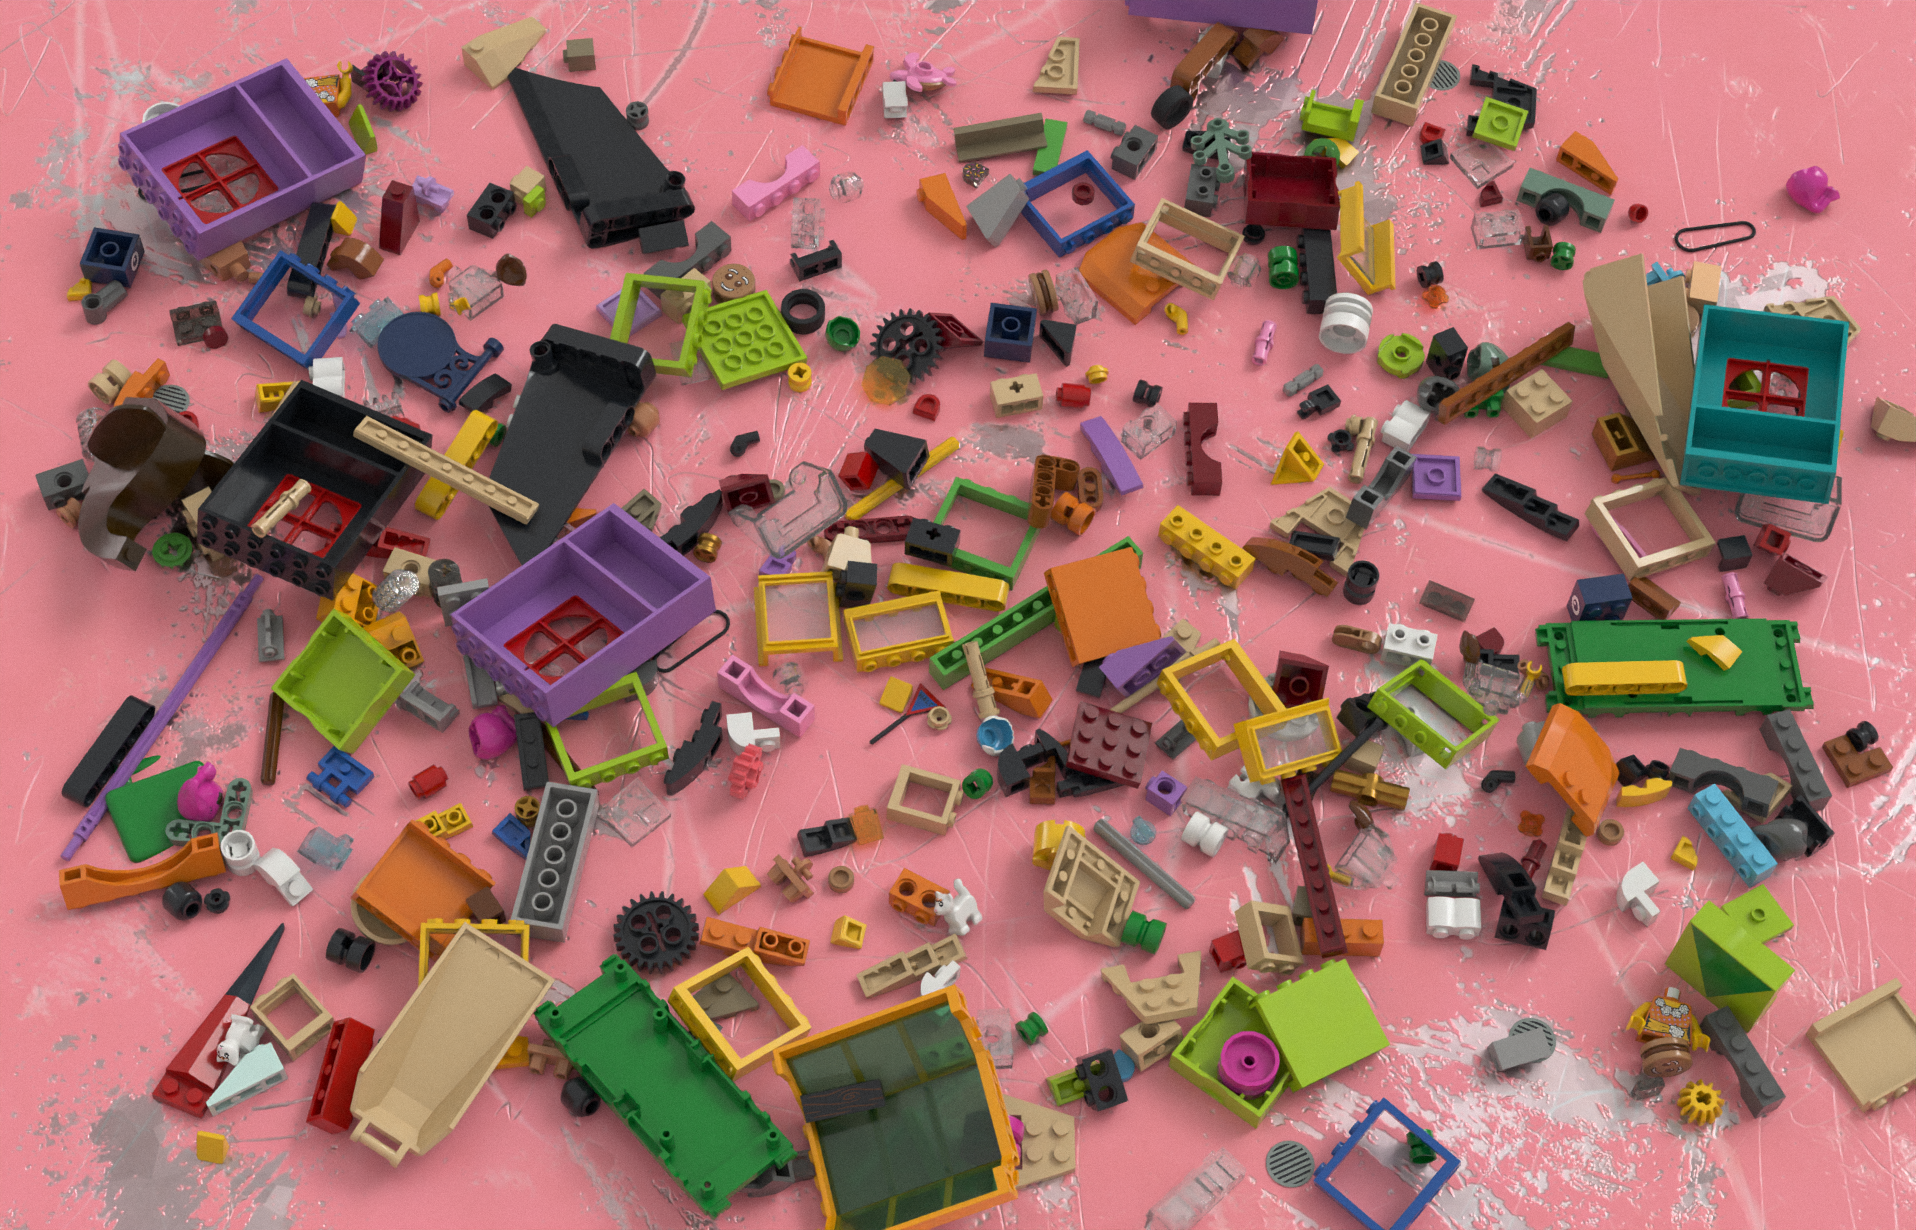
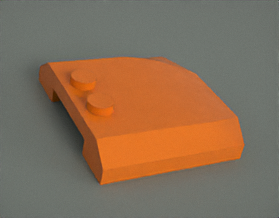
M1143 222L1118 227L1085 253L1077 276L1134 325L1149 315L1156 303L1179 286L1177 283L1130 262L1136 245L1146 228ZM1153 231L1147 244L1193 264Z
M1559 703L1552 706L1525 767L1540 784L1549 782L1575 812L1571 818L1573 823L1585 837L1595 834L1620 772L1609 747L1578 711Z

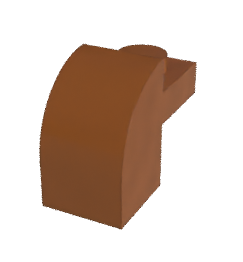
M1248 28L1243 34L1245 36L1244 40L1232 54L1246 67L1251 68L1263 52L1271 55L1285 38L1274 30Z
M347 237L344 238L340 246L333 249L327 266L332 271L348 268L360 280L374 277L384 258L367 243L359 239Z

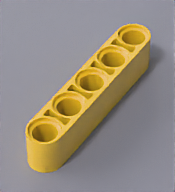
M474 410L465 421L444 456L473 469L495 434L498 421L478 410ZM431 476L416 499L415 509L439 520L459 490Z
M894 563L892 565L887 589L896 595L909 597L940 590L943 603L994 612L1005 610L1010 588L1007 582L999 579L907 563Z
M1676 660L1571 663L1562 668L1565 692L1571 696L1679 693L1687 688L1684 665L1681 661Z

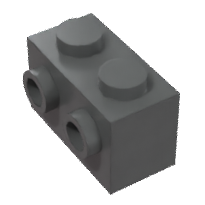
M1191 164L1185 209L1200 216H1211L1212 208L1216 209L1218 195H1214V192L1219 191L1221 183L1216 178V167Z

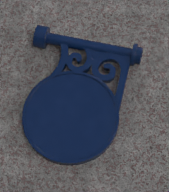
M426 312L405 313L392 319L382 329L378 338V354L384 367L393 375L408 380L438 397L440 401L438 403L439 407L448 413L457 408L455 401L492 357L498 358L504 351L503 345L497 339L489 338L483 345L485 350L481 356L472 355L459 346L453 329L445 320ZM462 362V363H459V368H460L461 370H459V369H457V368L455 367V364H456V363ZM469 362L474 363L469 370L462 371L468 368ZM448 377L449 379H451V385L448 388H446L449 385L448 378H445L444 381H440L441 378ZM434 378V383L437 387H434L433 385L427 383L424 380Z

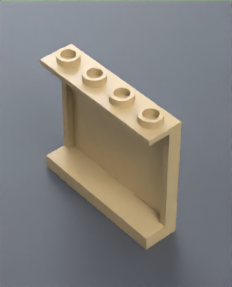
M1897 978L1813 1023L1806 1032L1808 1039L1863 1113L1871 1108L1874 1111L1881 1109L1888 1103L1887 1099L1893 1096L1895 1099H1898L1909 1091L1908 1087L1914 1084L1916 1086V1016L1898 992L1902 988V984Z

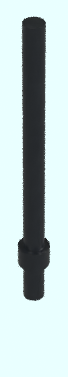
M1377 717L1308 784L1310 795L1384 725L1381 719ZM1286 802L1282 805L1283 809L1269 821L1275 829L1289 817Z

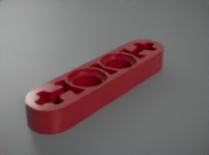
M906 515L834 521L826 525L824 538L832 542L835 538L832 531H837V534H844L845 528L852 526L863 528L866 533L863 536H858V538L867 540L870 544L905 541L908 534L905 525L910 527L913 517ZM897 525L898 531L894 532V526ZM887 526L890 531L887 534H881L877 531V528Z

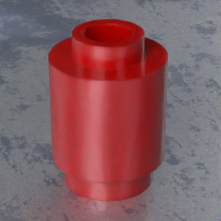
M1062 383L1061 387H1057L1056 401L1060 402V407L1083 408L1090 405V387L1070 383Z
M433 764L412 777L413 780L409 781L408 785L418 800L423 797L426 799L447 786L446 780L449 778L441 766L437 768Z

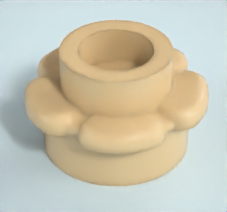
M316 295L314 297L307 296L303 307V314L309 315L312 318L313 315H318L321 309V302L318 301V296Z
M1356 414L1352 415L1351 418H1347L1345 430L1350 433L1352 438L1354 435L1360 434L1363 418L1357 417Z
M941 706L934 707L927 715V723L932 729L945 730L952 721L948 710Z

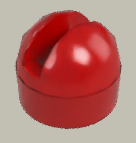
M1633 204L1628 209V217L1632 221L1641 223L1648 216V208L1645 205Z

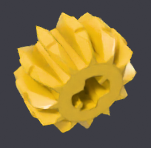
M1702 1079L1698 1080L1696 1084L1692 1081L1688 1082L1685 1086L1686 1088L1680 1090V1098L1677 1100V1106L1682 1107L1680 1116L1688 1115V1123L1697 1120L1699 1127L1703 1126L1705 1121L1708 1124H1713L1716 1118L1720 1117L1723 1113L1721 1108L1725 1100L1718 1098L1721 1095V1090L1714 1091L1712 1089L1713 1082L1705 1086Z

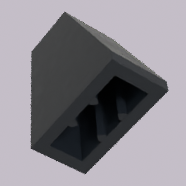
M874 429L864 443V450L877 463L878 469L908 490L911 489L930 457L925 439L880 429Z

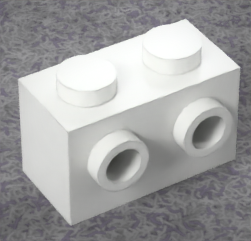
M1389 623L1380 660L1410 667L1420 659H1423L1431 665L1438 634L1431 633L1428 630L1408 628L1402 624Z

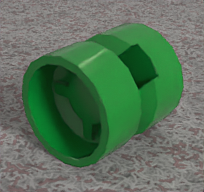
M1277 246L1268 252L1269 283L1274 288L1289 289L1296 286L1299 281L1298 255L1293 247Z
M1132 910L1123 931L1121 942L1133 947L1140 944L1141 950L1156 955L1167 923L1157 919L1147 921L1146 915Z

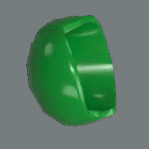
M837 316L833 320H829L826 326L825 337L827 343L833 349L848 351L859 343L860 330L857 323L851 318Z

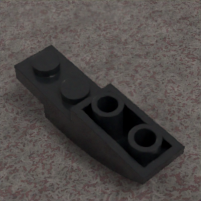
M718 489L713 493H709L695 505L685 508L680 514L681 524L673 526L660 539L683 556L698 545V536L702 533H708L716 522L723 506L721 490Z
M712 701L709 709H704L700 721L702 725L700 730H695L692 742L684 740L681 749H676L673 757L672 770L668 769L664 777L667 795L673 796L693 782L703 772L718 751L723 740L722 727H718L722 717L721 703Z
M1503 852L1479 855L1478 860L1497 895H1503L1518 925L1542 922L1545 913L1535 897L1537 888L1521 864Z

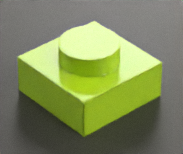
M536 185L523 198L524 213L531 218L537 212H540L546 204L545 190L539 185Z

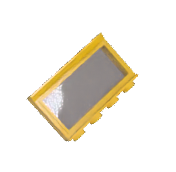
M940 590L843 610V622L857 672H872L877 668L886 666L896 667L901 663L911 661L921 662L954 643Z
M1329 697L1233 724L1250 783L1260 781V784L1264 785L1275 782L1274 776L1281 775V779L1296 776L1295 770L1301 769L1302 773L1316 770V764L1322 763V767H1326L1342 752L1329 707Z

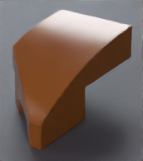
M1050 756L1048 762L1040 768L1037 766L1033 769L1029 782V804L1055 805V756Z

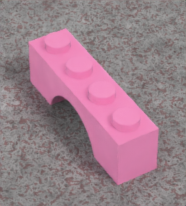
M802 145L785 156L786 172L779 179L769 183H760L749 179L733 189L732 205L748 221L760 217L774 205H779L783 199L797 193L808 183L814 182L820 176V161Z
M731 655L717 672L719 688L799 738L815 720V707L813 704L795 693L784 695L773 690L759 678L752 666L734 655Z

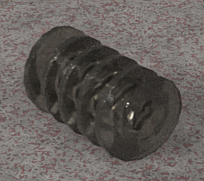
M438 559L432 562L428 568L434 601L440 608L437 587L462 583L459 566L450 559Z

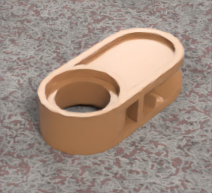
M1338 625L1334 628L1332 642L1337 646L1367 654H1376L1380 651L1382 637L1372 631L1348 625Z

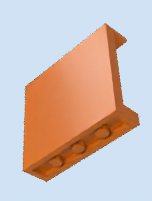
M799 26L796 33L790 37L789 49L783 53L781 67L778 66L776 68L774 82H770L767 95L770 96V106L846 126L874 62V46L866 44L863 51L859 52L803 37L802 27Z
M1132 547L1052 567L1044 572L1072 668L1086 662L1105 658L1111 653L1115 654L1118 650L1160 639L1161 630L1159 625L1155 623L1153 616L1154 607L1151 600H1148L1146 581L1140 574L1139 558L1134 553Z
M412 819L350 898L420 950L421 923H427V919L435 918L443 919V923H454V919H468L473 912L467 905L466 899L487 886L491 889L496 882L492 880V876L487 871L473 866L471 860L466 855L452 850L450 844L444 838L435 837L431 834L427 825ZM430 934L429 958L434 962L438 960L456 934Z

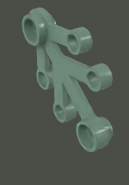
M1221 118L1209 121L1207 131L1202 136L1191 138V148L1197 150L1193 154L1194 164L1204 165L1207 159L1217 151L1219 165L1216 169L1217 180L1221 183L1233 181L1235 178L1234 168L1228 163L1226 150L1238 155L1243 160L1251 158L1252 148L1250 145H1245L1250 140L1249 132L1246 130L1235 131L1229 128V123ZM1227 136L1236 140L1241 146L1224 139V137ZM1215 138V141L1211 143L1204 151H1202V149L1205 147V143H1207L1210 139Z

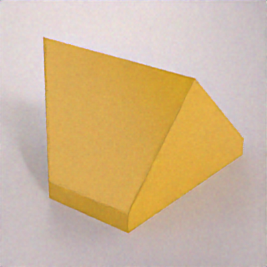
M1299 431L1293 434L1286 446L1270 485L1314 482L1323 468L1324 463Z

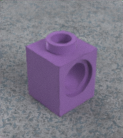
M1161 771L1157 777L1153 776L1148 781L1145 787L1147 790L1146 801L1171 817L1185 799L1187 786ZM1166 790L1169 794H1162L1159 791Z

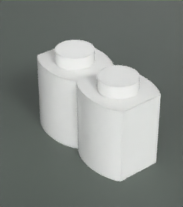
M343 357L313 359V366H309L310 381H313V385L345 398V366Z
M1405 400L1402 405L1398 404L1392 413L1393 418L1391 421L1386 420L1382 426V442L1394 448L1398 446L1409 452L1417 438L1426 428L1431 412L1408 400Z
M1428 897L1426 902V934L1433 935L1435 938H1446L1449 935H1455L1464 940L1479 936L1481 931L1479 899Z

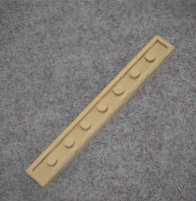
M368 416L354 430L353 436L526 525L539 508L538 503Z

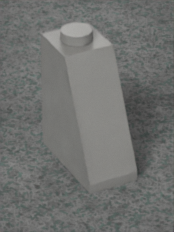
M1011 174L1007 175L966 206L985 238L995 248L1000 245L1029 200L1025 193L1027 187L1020 178L1016 180Z

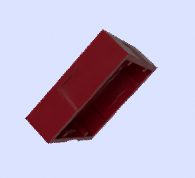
M1252 152V157L1245 160L1243 170L1245 224L1337 230L1340 199L1339 189L1336 185V158Z

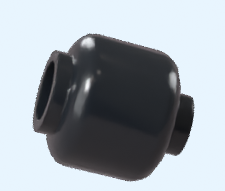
M1550 193L1536 204V216L1543 224L1554 226L1568 215L1569 203L1563 195Z
M180 881L166 889L162 898V905L177 920L184 921L194 918L200 912L202 896L187 882Z
M582 1076L570 1079L563 1085L560 1096L561 1103L576 1117L590 1116L600 1107L601 1097Z

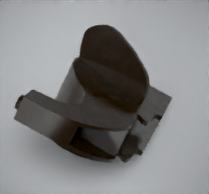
M126 397L122 405L115 406L106 412L95 425L88 439L87 447L89 452L95 457L92 460L94 461L93 468L82 489V492L86 494L78 519L79 536L82 544L89 552L115 568L136 571L147 550L134 541L142 528L169 507L175 498L191 496L207 487L213 491L234 463L224 456L205 450L206 440L199 428L155 398Z

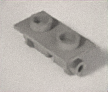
M266 609L261 614V618H257L259 662L285 660L283 616H276L273 610Z
M1426 870L1424 895L1476 897V893L1479 894L1480 884L1477 883L1478 872Z

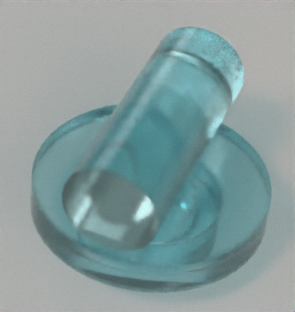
M1141 816L1136 817L1132 821L1131 838L1140 845L1150 844L1156 837L1155 826L1151 822L1143 820Z

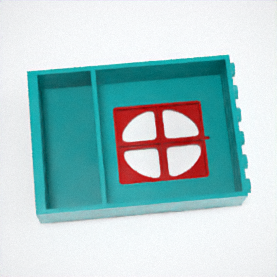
M1704 304L1696 351L1680 485L1829 504L1837 469L1849 322ZM1751 370L1762 372L1760 393L1729 389L1730 384L1739 375ZM1780 373L1789 378L1797 387L1801 397L1770 395L1771 374ZM1733 399L1755 402L1759 405L1758 411L1730 408L1727 401ZM1768 405L1796 407L1799 409V413L1797 416L1767 412Z

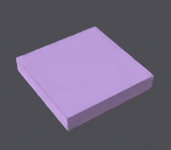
M622 289L596 305V310L612 327ZM640 290L629 337L662 316V311L642 290Z

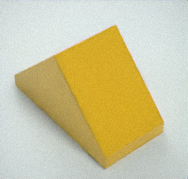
M747 866L725 868L703 895L719 915L761 888V884Z

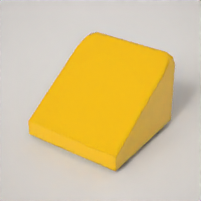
M342 201L337 202L331 216L334 233L350 236L357 222V217Z
M890 676L879 705L902 714L912 696L913 686Z
M844 915L836 919L830 943L861 949L867 925Z
M198 1131L197 1158L202 1161L223 1164L229 1149L225 1136Z

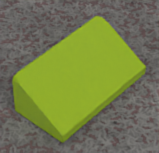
M359 104L349 120V127L357 145L365 154L377 152L378 147L374 132L363 105Z
M1093 1061L1090 1065L1091 1073L1094 1075L1100 1071V1063ZM1075 1068L1046 1078L1057 1106L1084 1097L1083 1092L1086 1089L1083 1081L1078 1079ZM1107 1086L1101 1087L1099 1091L1107 1089Z

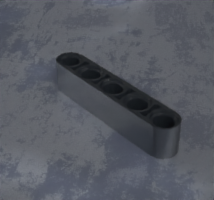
M313 202L296 255L302 259L300 263L305 266L310 263L320 270L318 274L321 275L334 232L331 216L336 205ZM291 269L287 283L288 296L299 298L314 297L318 284Z
M133 695L127 697L62 788V796L85 808L89 807L154 717L155 706Z

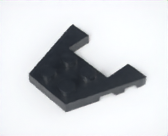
M1472 64L1469 85L1492 88V99L1527 110L1528 114L1523 129L1533 128L1535 124L1537 88L1511 78L1509 81L1498 77L1496 72L1490 70L1487 73L1480 70V66ZM1468 115L1466 136H1473L1479 116Z

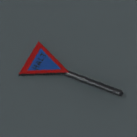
M920 683L907 713L872 738L869 743L873 745L912 715L930 712L937 706L946 707Z

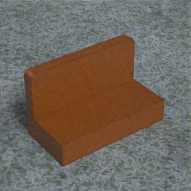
M1634 577L1629 582L1628 586L1632 595V601L1658 620H1667L1681 604L1679 600L1647 577L1639 579Z

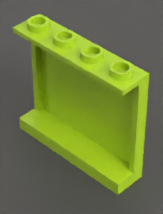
M1333 958L1321 964L1322 970L1314 973L1313 969H1310L1298 976L1299 981L1292 983L1291 979L1277 985L1278 990L1273 993L1266 990L1254 996L1256 1001L1248 1006L1250 1010L1255 1007L1257 1008L1293 1078V1081L1288 1083L1292 1093L1390 1045L1346 959L1336 962Z

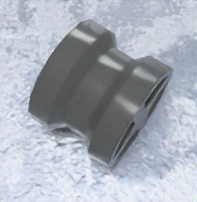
M635 101L626 107L627 121L634 130H642L648 126V107L645 103Z

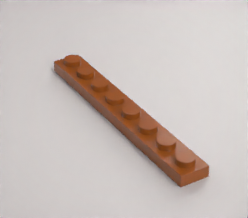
M1567 322L1561 327L1556 328L1553 332L1540 338L1529 347L1524 348L1515 356L1492 368L1488 373L1476 378L1464 388H1460L1453 395L1443 399L1439 404L1438 421L1443 425L1448 424L1571 346L1574 339L1575 325Z

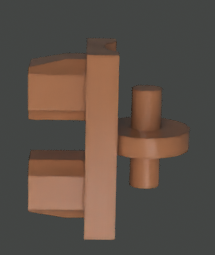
M779 854L773 859L776 864L767 875L776 885L781 884L787 877L792 883L782 891L790 902L794 903L803 896L809 899L814 894L801 878L804 876L806 880H810L813 877L809 871L813 866L810 859L801 861L798 857L793 858L791 862L795 865L794 869Z
M544 1039L543 1045L529 1043L527 1051L530 1058V1073L543 1075L546 1064L555 1065L554 1077L568 1080L572 1070H576L557 1049L552 1040Z

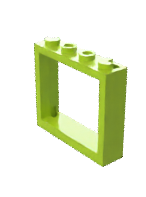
M626 273L610 339L628 343L641 287L695 293L679 361L652 358L656 374L692 377L694 365H697V351L703 341V326L707 324L708 305L712 302L710 297L711 288L702 280Z
M1420 659L1379 687L1367 706L1444 769L1449 768L1489 738L1500 720L1423 659ZM1420 668L1425 672L1423 676L1419 673ZM1413 684L1471 730L1473 734L1455 747L1397 701L1394 696ZM1484 719L1488 721L1485 725L1482 723ZM1446 747L1451 751L1450 753L1445 750Z
M637 672L625 675L569 717L636 694L656 744L574 772L557 727H552L548 722L544 721L569 785L591 788L593 785L611 782L621 775L634 774L641 768L649 765H658V762L669 759L666 742Z

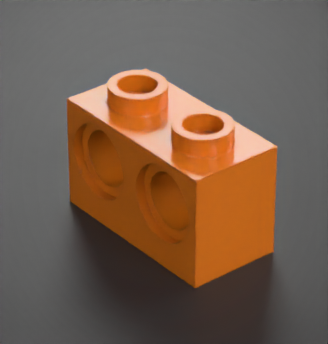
M904 868L889 892V904L898 912H906L914 916L922 924L928 923L935 926L941 915H937L934 912L935 907L927 908L923 904L928 902L934 904L936 891L942 894H949L950 891ZM910 891L912 895L903 896L901 892Z

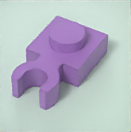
M781 546L778 549L777 557L773 555L768 557L759 569V575L790 574L792 564L796 561V551L793 550L790 555H785V546Z

